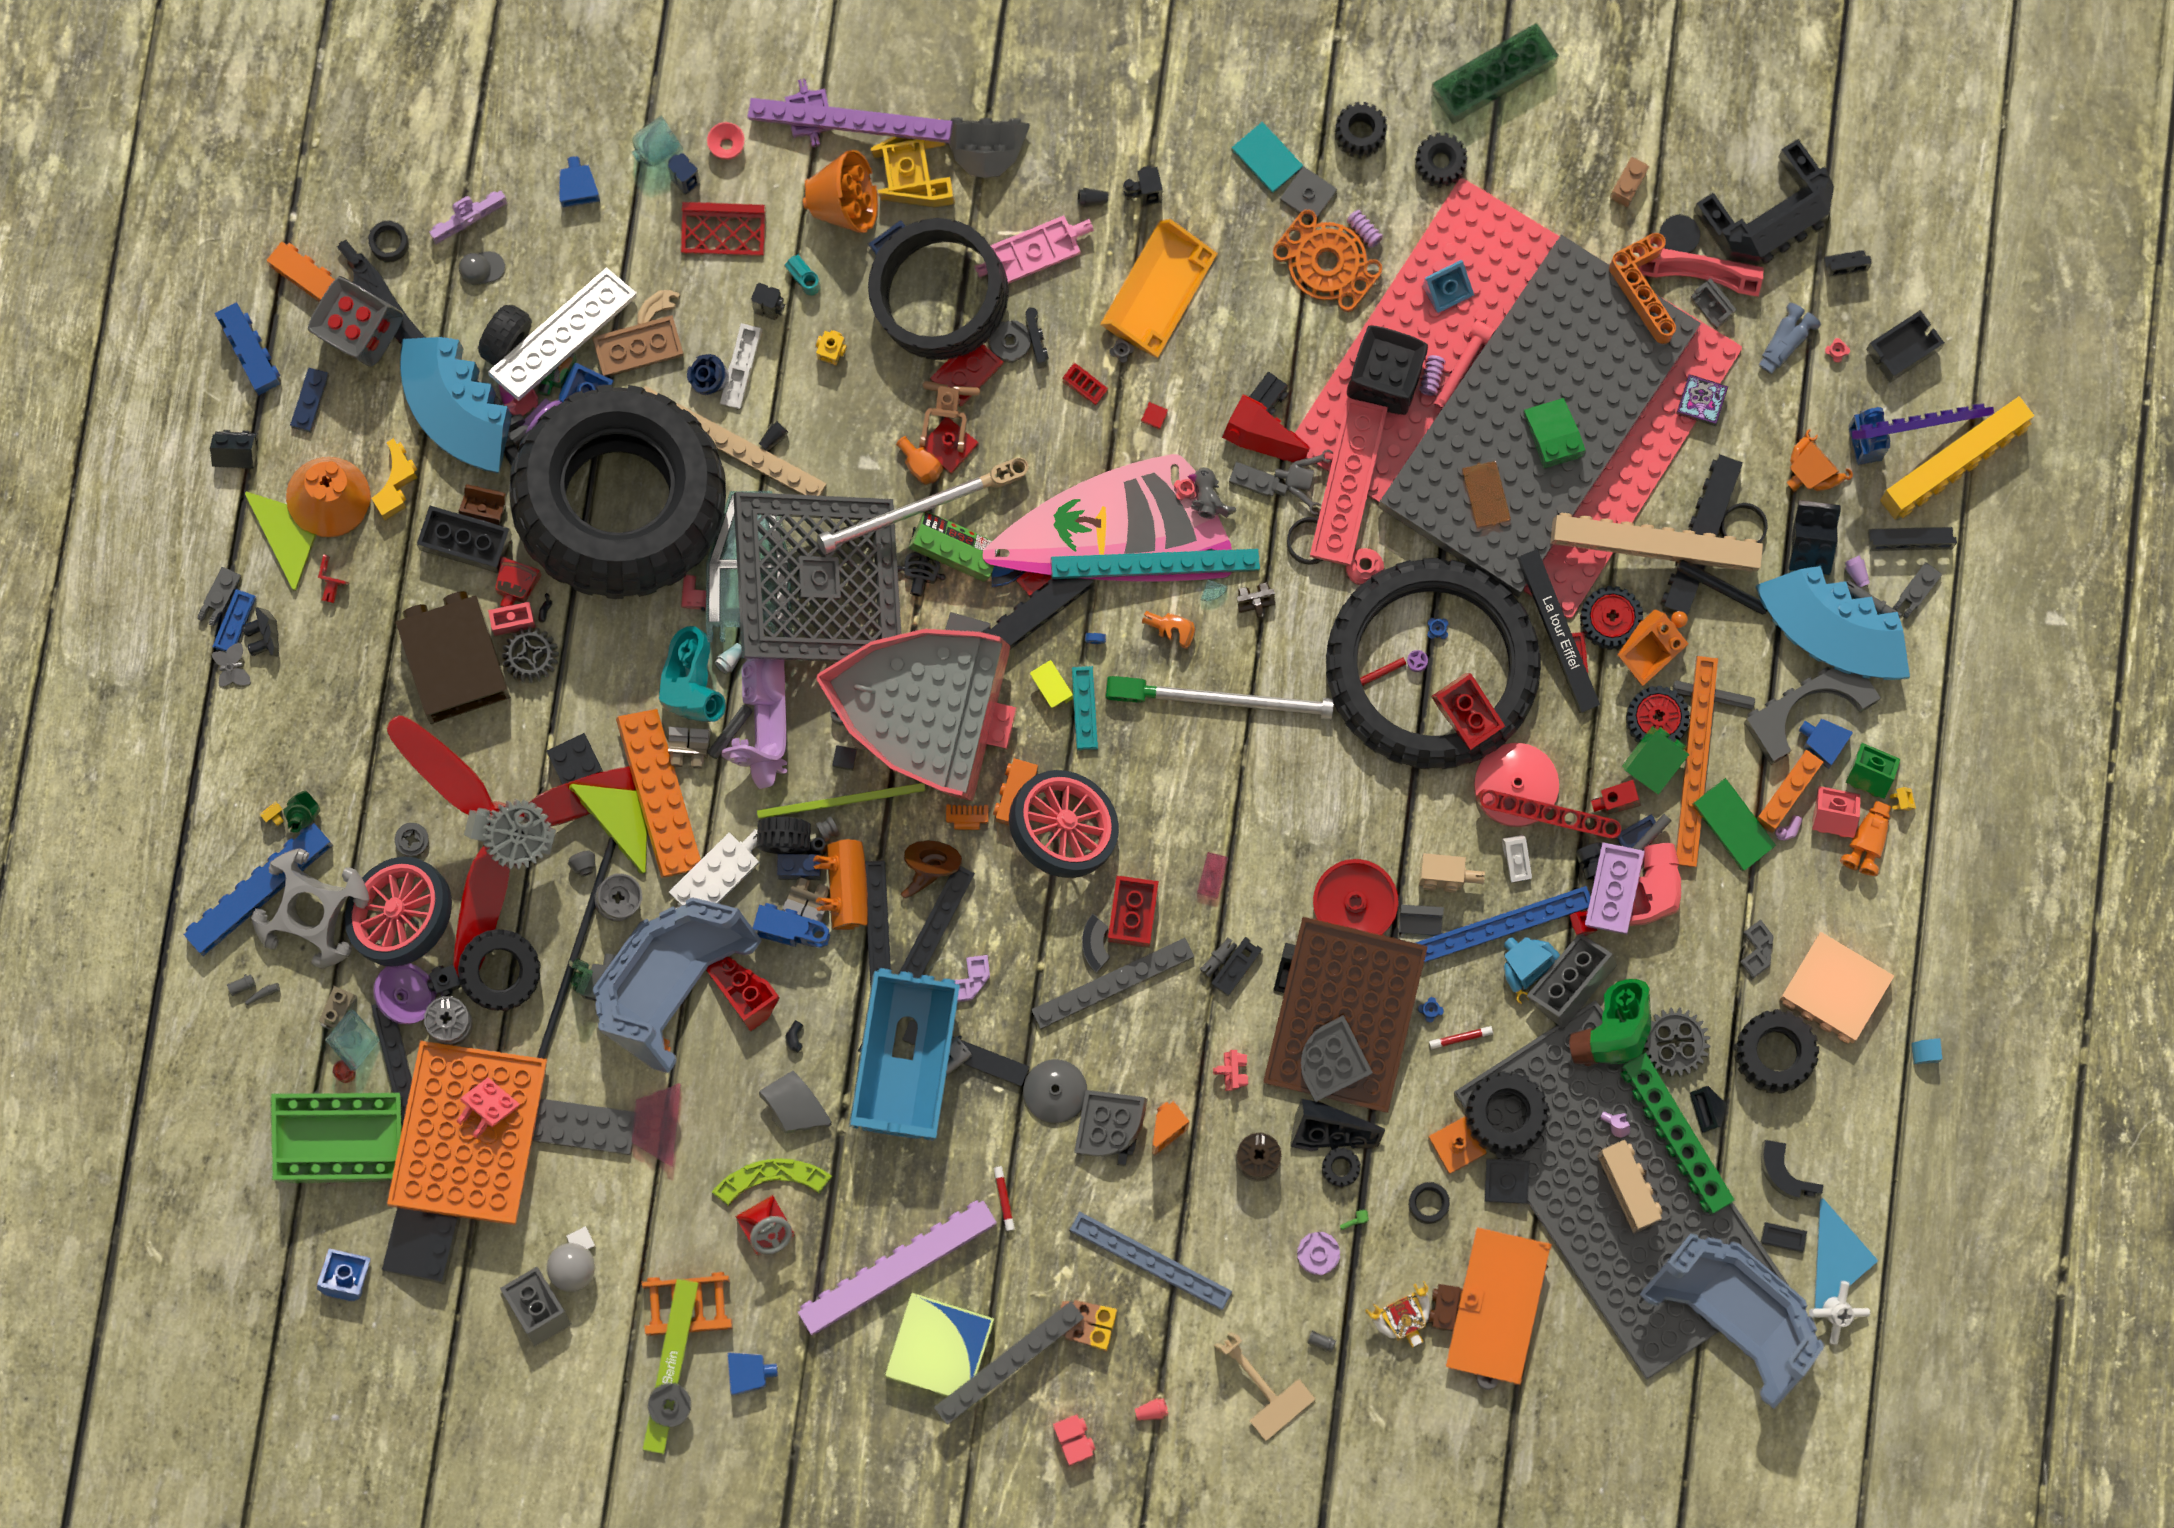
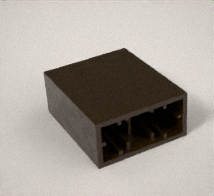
M466 591L447 595L443 598L444 606L429 611L426 604L412 606L403 611L404 619L396 621L418 694L430 724L511 698L480 602L476 595L468 597Z

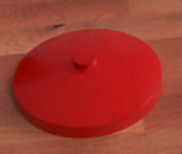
M1348 859L1334 864L1320 877L1314 890L1313 908L1317 920L1383 935L1390 928L1396 917L1398 894L1392 878L1383 868L1367 860Z

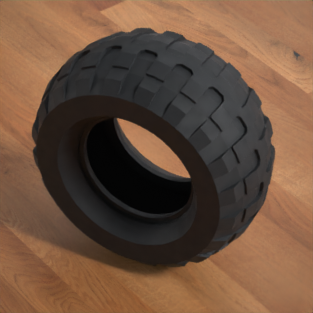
M612 385L597 386L596 390L585 393L582 391L576 392L565 398L564 402L557 407L554 405L543 413L538 419L537 424L525 434L519 445L518 453L511 467L509 486L510 507L515 529L530 557L538 562L553 579L560 583L571 585L578 592L591 596L593 594L602 595L608 599H624V596L638 595L642 597L657 592V589L666 585L671 586L684 578L690 569L697 566L705 558L714 539L719 534L726 503V480L718 449L713 439L703 430L702 424L695 416L685 409L682 410L675 401L660 393L655 395L646 392L642 387L628 385V388H613ZM623 452L637 455L653 464L663 475L670 491L668 500L658 516L639 529L622 533L602 531L584 522L573 511L567 500L566 492L577 470L594 457L606 453Z

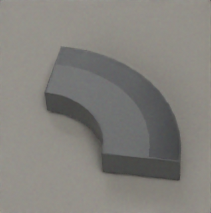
M1092 914L1083 930L1082 948L1088 965L1097 973L1110 959L1103 944L1104 935L1109 927Z

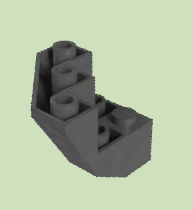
M953 117L951 118L953 128L949 145L955 161L970 176L983 178L1000 176L1016 161L1030 128V123L1021 122L1020 118H1009V121H992V118H980V121H963V118Z

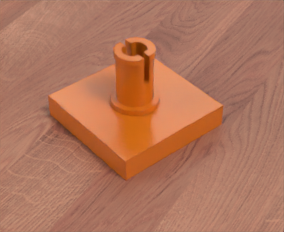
M1465 1116L1428 1136L1449 1174L1487 1154L1485 1148L1483 1149L1479 1146V1142L1471 1137V1131L1466 1126L1467 1120Z

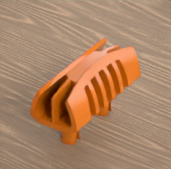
M845 839L828 844L827 857L816 855L813 861L822 863L815 865L814 868L828 869L830 898L818 897L815 903L823 904L824 906L817 907L816 910L831 911V930H854L859 925H867V879L862 842Z

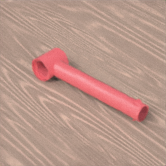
M1479 320L1475 322L1468 335L1472 339L1433 403L1435 407L1440 410L1443 409L1460 384L1482 344L1486 346L1495 329Z

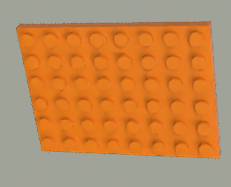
M420 1041L387 1205L389 1207L516 1225L547 1059ZM486 1078H489L520 1105L493 1127L488 1125L484 1132L478 1135V1138H475L473 1133L483 1118L473 1110L465 1122L463 1121L461 1125L457 1123L458 1118L466 1107L460 1099Z

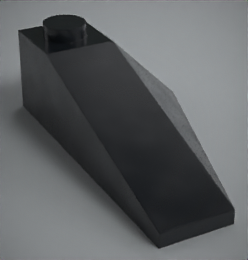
M1301 1098L1294 1118L1290 1146L1308 1151H1318V1148L1331 1147V1150L1344 1146H1351L1353 1149L1379 1147L1385 1133V1128L1322 1102Z

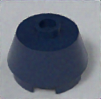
M713 354L697 356V359L687 370V380L691 383L692 388L701 395H710L722 390L729 379L728 369L724 363Z

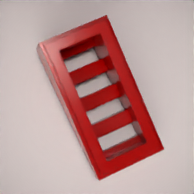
M1075 362L1062 378V382L1094 405L1098 404L1108 390L1105 385ZM1075 372L1078 373L1077 377L1072 381V376ZM1082 377L1085 378L1084 382L1079 386V381ZM1091 382L1092 385L1086 392L1084 389ZM1098 387L1099 390L1093 397L1091 394Z

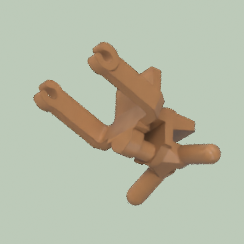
M925 381L923 388L937 391L938 395L936 408H929L925 412L920 447H926L930 415L962 418L958 452H964L967 417L964 413L957 411L958 404L960 403L959 395L978 396L980 389L977 387L961 386L950 388L945 384Z

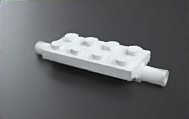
M755 829L743 842H739L732 834L728 833L669 891L678 902V906L675 909L685 905L686 900L692 897L719 904L759 864V861L751 852L757 846V830Z

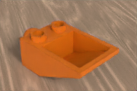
M1654 609L1639 623L1618 653V657L1641 686H1644L1688 645V642L1677 630V628L1684 627L1688 622V617L1684 612L1677 611L1673 613L1670 621L1665 613Z

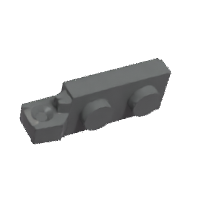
M1239 462L1235 463L1229 479L1231 484L1267 497L1268 495L1273 497L1274 493L1285 497L1288 486L1280 483V479L1274 475Z

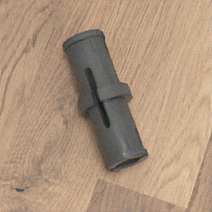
M1227 937L1217 951L1211 953L1212 956L1200 967L1202 973L1210 967L1205 974L1208 978L1211 977L1221 964L1224 965L1225 959L1238 947L1233 942L1227 948L1232 941L1230 938Z

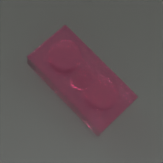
M1210 852L1207 853L1197 894L1218 899L1228 857Z

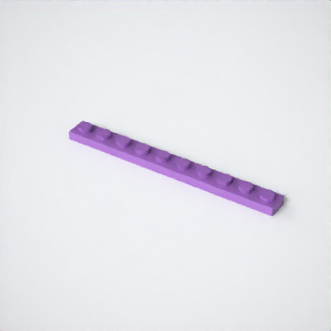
M751 98L747 116L749 120L944 143H950L953 122L950 120Z

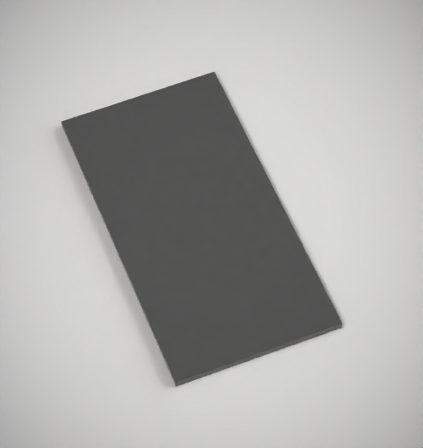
M1595 1000L1579 1010L1565 1028L1556 1025L1456 1090L1454 1094L1466 1110L1467 1100L1476 1085L1492 1073L1497 1074L1499 1071H1505L1506 1073L1515 1071L1518 1072V1075H1526L1530 1077V1081L1536 1082L1539 1085L1538 1088L1541 1092H1544L1546 1096L1545 1101L1548 1103L1549 1108L1547 1111L1548 1122L1537 1142L1519 1154L1502 1155V1153L1496 1152L1495 1155L1498 1159L1530 1161L1528 1205L1647 1380L1720 1332L1717 1328L1711 1326L1709 1321L1703 1316L1696 1313L1689 1304L1664 1299L1659 1305H1651L1639 1295L1690 1234H1695L1699 1239L1704 1240L1708 1237L1719 1239L1723 1244L1729 1245L1731 1242L1740 1244L1788 1286L1789 1284L1734 1203L1711 1216L1709 1212L1705 1213L1699 1203L1701 1201L1697 1193L1693 1194L1688 1186L1689 1179L1686 1175L1683 1176L1677 1168L1679 1163L1675 1156L1671 1157L1666 1150V1141L1664 1138L1660 1139L1654 1129L1656 1127L1652 1119L1648 1120L1644 1114L1643 1109L1645 1107L1641 1101L1638 1102L1632 1093L1634 1089L1630 1082L1627 1084L1621 1075V1072H1623L1621 1068L1626 1063H1598L1591 1066L1574 1063L1569 1043L1571 1033L1589 1028L1596 1029L1602 1024L1603 1010ZM1645 1075L1637 1076L1639 1084H1648V1079ZM1650 1093L1648 1095L1650 1102H1659L1657 1094ZM1499 1094L1487 1106L1488 1121L1500 1132H1515L1526 1121L1527 1111L1524 1103L1512 1094ZM1665 1111L1660 1112L1659 1116L1662 1121H1670L1669 1113ZM1606 1112L1613 1116L1625 1113L1626 1122H1629L1630 1134L1625 1137L1613 1135L1611 1124L1600 1119L1602 1113ZM1672 1130L1671 1137L1674 1140H1680L1681 1133L1678 1130ZM1623 1140L1627 1144L1630 1143L1635 1152L1633 1158L1636 1164L1640 1163L1642 1168L1647 1170L1645 1183L1650 1184L1654 1193L1651 1196L1655 1203H1659L1663 1212L1661 1214L1662 1219L1657 1224L1637 1233H1633L1597 1156L1601 1150ZM1684 1148L1682 1150V1155L1685 1158H1692L1693 1153L1690 1149ZM1694 1167V1175L1703 1177V1169L1701 1167ZM1706 1185L1704 1188L1705 1193L1709 1196L1715 1195L1714 1187Z

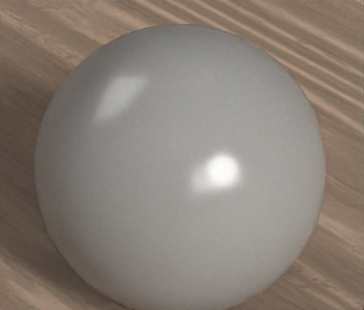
M566 1243L558 1246L552 1251L547 1261V1274L550 1281L563 1291L573 1292L583 1289L591 1282L595 1273V1261L592 1254L580 1244Z

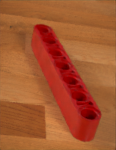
M1483 789L1477 795L1478 804L1486 809L1607 838H1615L1621 832L1620 823L1611 818L1490 789ZM1490 793L1493 800L1490 804L1485 805L1483 797L1485 794ZM1511 798L1513 806L1506 810L1503 803L1506 799ZM1531 803L1533 805L1532 813L1525 814L1524 806ZM1548 808H1552L1554 811V815L1550 819H1546L1544 816V812ZM1568 813L1574 815V820L1570 824L1565 822V816ZM1588 818H1593L1594 826L1587 829L1585 821ZM1613 823L1615 826L1614 831L1607 834L1605 830L1606 825Z

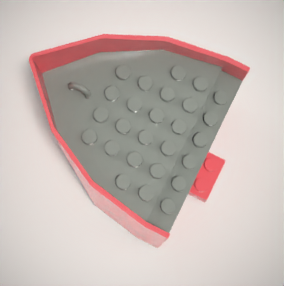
M917 630L871 641L817 675L818 683L846 729L854 738L891 769L952 797L973 801L987 745L1008 749L1017 708L997 703L1010 652V645L999 636L970 631Z

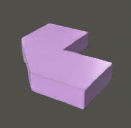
M988 955L966 958L969 978L956 980L955 984L960 985L957 1002L972 1001L990 978Z

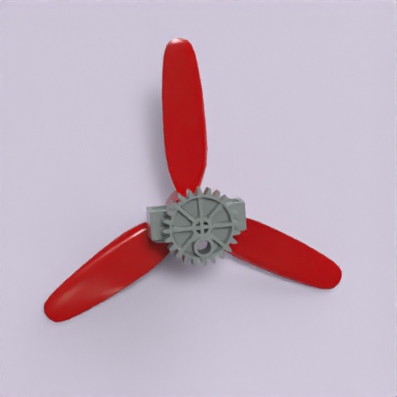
M404 716L394 717L388 723L387 733L390 740L411 766L450 804L469 815L464 835L470 839L485 841L472 861L461 900L453 960L458 977L459 959L465 946L477 935L496 929L508 887L510 869L513 865L517 869H520L521 863L523 866L529 867L528 861L536 864V856L543 858L541 853L550 855L556 832L552 826L561 825L590 814L580 802L581 800L569 789V785L576 784L636 791L629 766L599 772L554 787L537 795L530 802L524 799L521 803L519 800L514 799L513 804L508 800L506 803L500 801L492 802L484 783L477 774L431 733ZM484 956V958L482 959V961H481V963H480L479 970H480V968H481V966H482V963H483V961H484V959H485V956Z

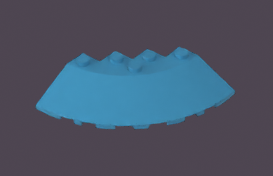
M443 337L403 339L400 354L402 386L412 414L421 428L442 450L456 457V459L485 471L500 473L512 417L508 407L494 404L496 392L491 384L477 382L480 370L475 362L461 360L464 348L458 339Z
M1821 566L1799 569L1756 585L1759 598L1765 610L1767 609L1773 617L1772 621L1775 625H1778L1785 632L1784 635L1794 645H1799L1810 653L1809 656L1819 662L1824 661L1834 666L1838 671L1847 674L1852 672L1863 675V678L1877 677L1883 678V680L1910 678L1904 632L1898 612L1877 615L1872 597L1852 599L1846 581L1826 584Z

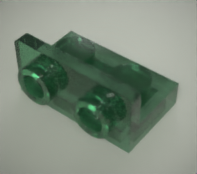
M576 958L575 962L570 960L568 963L571 967L579 970V972H574L570 984L573 985L572 989L575 992L584 995L593 970L589 968L590 964Z

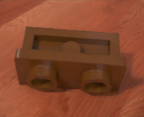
M466 484L458 514L499 525L506 507V493Z

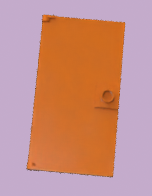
M1477 1227L1446 1367L1521 1384V1377L1552 1244Z

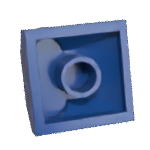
M574 363L567 374L558 401L563 403L565 398L579 391L585 393L596 390L597 386L612 385L613 380L578 363Z
M329 1249L317 1283V1290L326 1296L347 1301L359 1299L362 1295V1288L371 1258Z

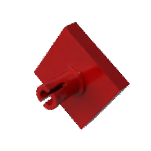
M945 417L927 437L926 447L923 448L935 456L942 467L952 474L977 447L978 441L965 432L964 452H958L961 427L949 417Z

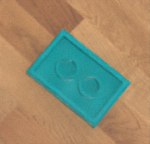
M1263 122L1258 124L1232 146L1231 149L1272 194L1304 166Z

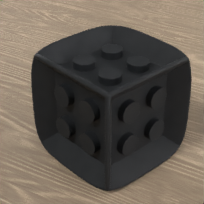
M1369 325L1354 363L1351 380L1347 386V396L1354 400L1388 407L1387 412L1406 415L1420 378L1423 361L1428 351V344L1418 338L1395 330Z

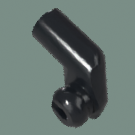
M797 1020L793 1022L785 1035L787 1048L795 1053L800 1052L803 1047L802 1043L799 1042L798 1034L804 1025Z

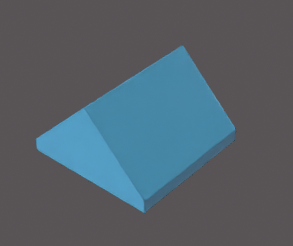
M1462 260L1424 279L1423 288L1437 313L1474 296Z

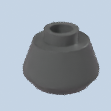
M589 850L577 853L569 858L567 864L575 874H580L581 877L590 875L595 868V853Z

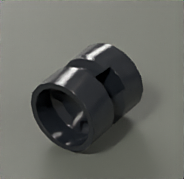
M1601 842L1585 846L1575 852L1579 863L1584 864L1582 871L1586 880L1594 879L1596 876L1602 848Z

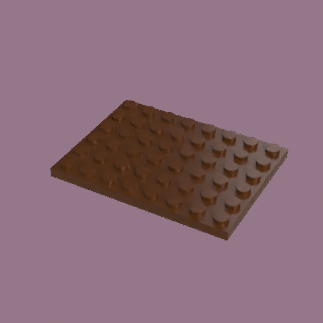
M1303 916L1263 1083L1311 1094L1301 1070V1057L1304 1046L1309 1037L1318 1028L1344 1015L1373 1073L1324 1098L1388 1113L1428 946Z

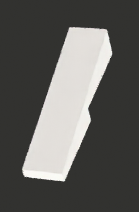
M741 323L732 361L728 369L729 379L723 389L720 404L741 409L763 329Z

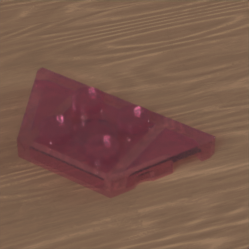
M679 1083L667 1089L654 1092L652 1095L636 1099L632 1143L669 1166H673L681 1093V1084Z

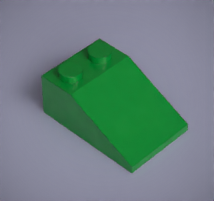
M1564 398L1524 410L1543 469L1584 456L1586 450L1580 432Z

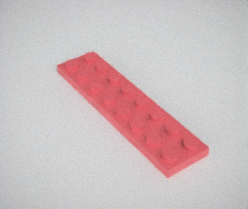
M1347 398L1310 557L1351 566L1388 407Z

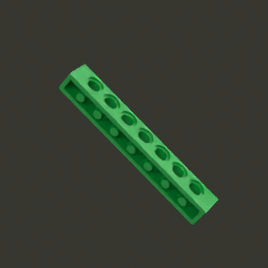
M1643 1053L1636 1059L1623 1065L1621 1075L1627 1084L1630 1082L1634 1089L1632 1093L1638 1102L1641 1101L1645 1107L1643 1109L1644 1114L1648 1120L1652 1119L1656 1127L1654 1129L1660 1139L1664 1138L1666 1141V1150L1671 1157L1675 1156L1679 1163L1677 1168L1683 1176L1686 1175L1689 1179L1688 1186L1693 1194L1697 1193L1701 1201L1699 1203L1705 1213L1709 1212L1711 1216L1735 1201L1734 1197L1647 1054ZM1645 1075L1648 1079V1084H1639L1637 1076ZM1650 1093L1657 1094L1659 1102H1650L1648 1095ZM1665 1111L1669 1113L1670 1121H1662L1659 1116L1660 1112ZM1672 1130H1678L1681 1133L1680 1140H1674L1671 1137ZM1684 1148L1690 1149L1693 1153L1692 1158H1685L1682 1155V1150ZM1694 1167H1701L1704 1171V1176H1695L1693 1173ZM1705 1186H1713L1715 1195H1707L1704 1190Z

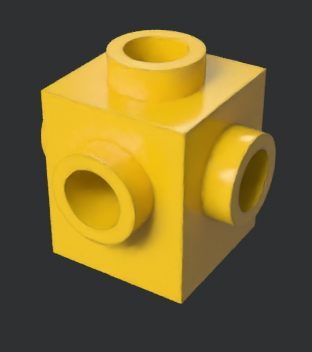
M833 330L830 332L824 331L823 336L818 337L816 342V348H818L816 352L817 359L837 366L840 356L843 357L847 349L845 339L841 333Z

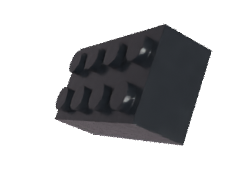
M429 505L417 546L423 552L499 573L502 557L505 558L512 533L510 528Z

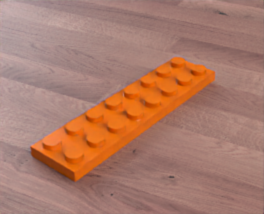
M653 709L618 716L616 722L661 878L688 873L701 859L674 766L671 765L668 744L658 710Z

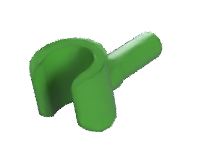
M1366 1210L1357 1211V1219H1352L1340 1225L1341 1229L1344 1230L1356 1224L1366 1223L1369 1219L1368 1212Z

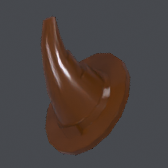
M917 841L909 845L904 852V861L908 867L915 871V874L912 878L913 881L901 893V896L906 899L917 894L939 877L957 872L962 864V857L959 852L952 846L939 841Z

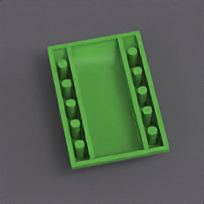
M400 1093L271 1094L273 1181L287 1183H337L392 1180L401 1138Z

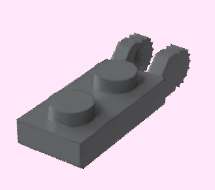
M1925 562L1901 593L1900 599L1893 609L1899 610L1904 600L1909 602L1911 606L1907 608L1903 615L1907 619L1912 611L1924 600L1942 574Z
M221 567L203 602L204 605L201 607L197 619L203 621L209 609L212 608L215 611L209 620V625L214 627L221 614L224 613L242 576L225 567Z

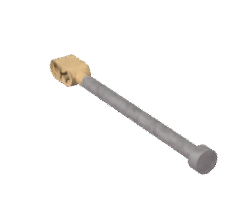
M1014 458L996 465L988 474L836 533L830 534L828 531L817 535L819 547L823 554L826 555L834 552L837 545L989 486L999 488L1020 480L1028 471V463L1023 458ZM1013 465H1018L1021 468V473H1016L1013 470ZM1006 471V474L1001 479L1000 477H995V474L1001 475Z

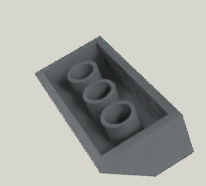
M1577 935L1528 993L1527 998L1547 1018L1565 1028L1615 969L1617 964L1611 952L1586 936Z

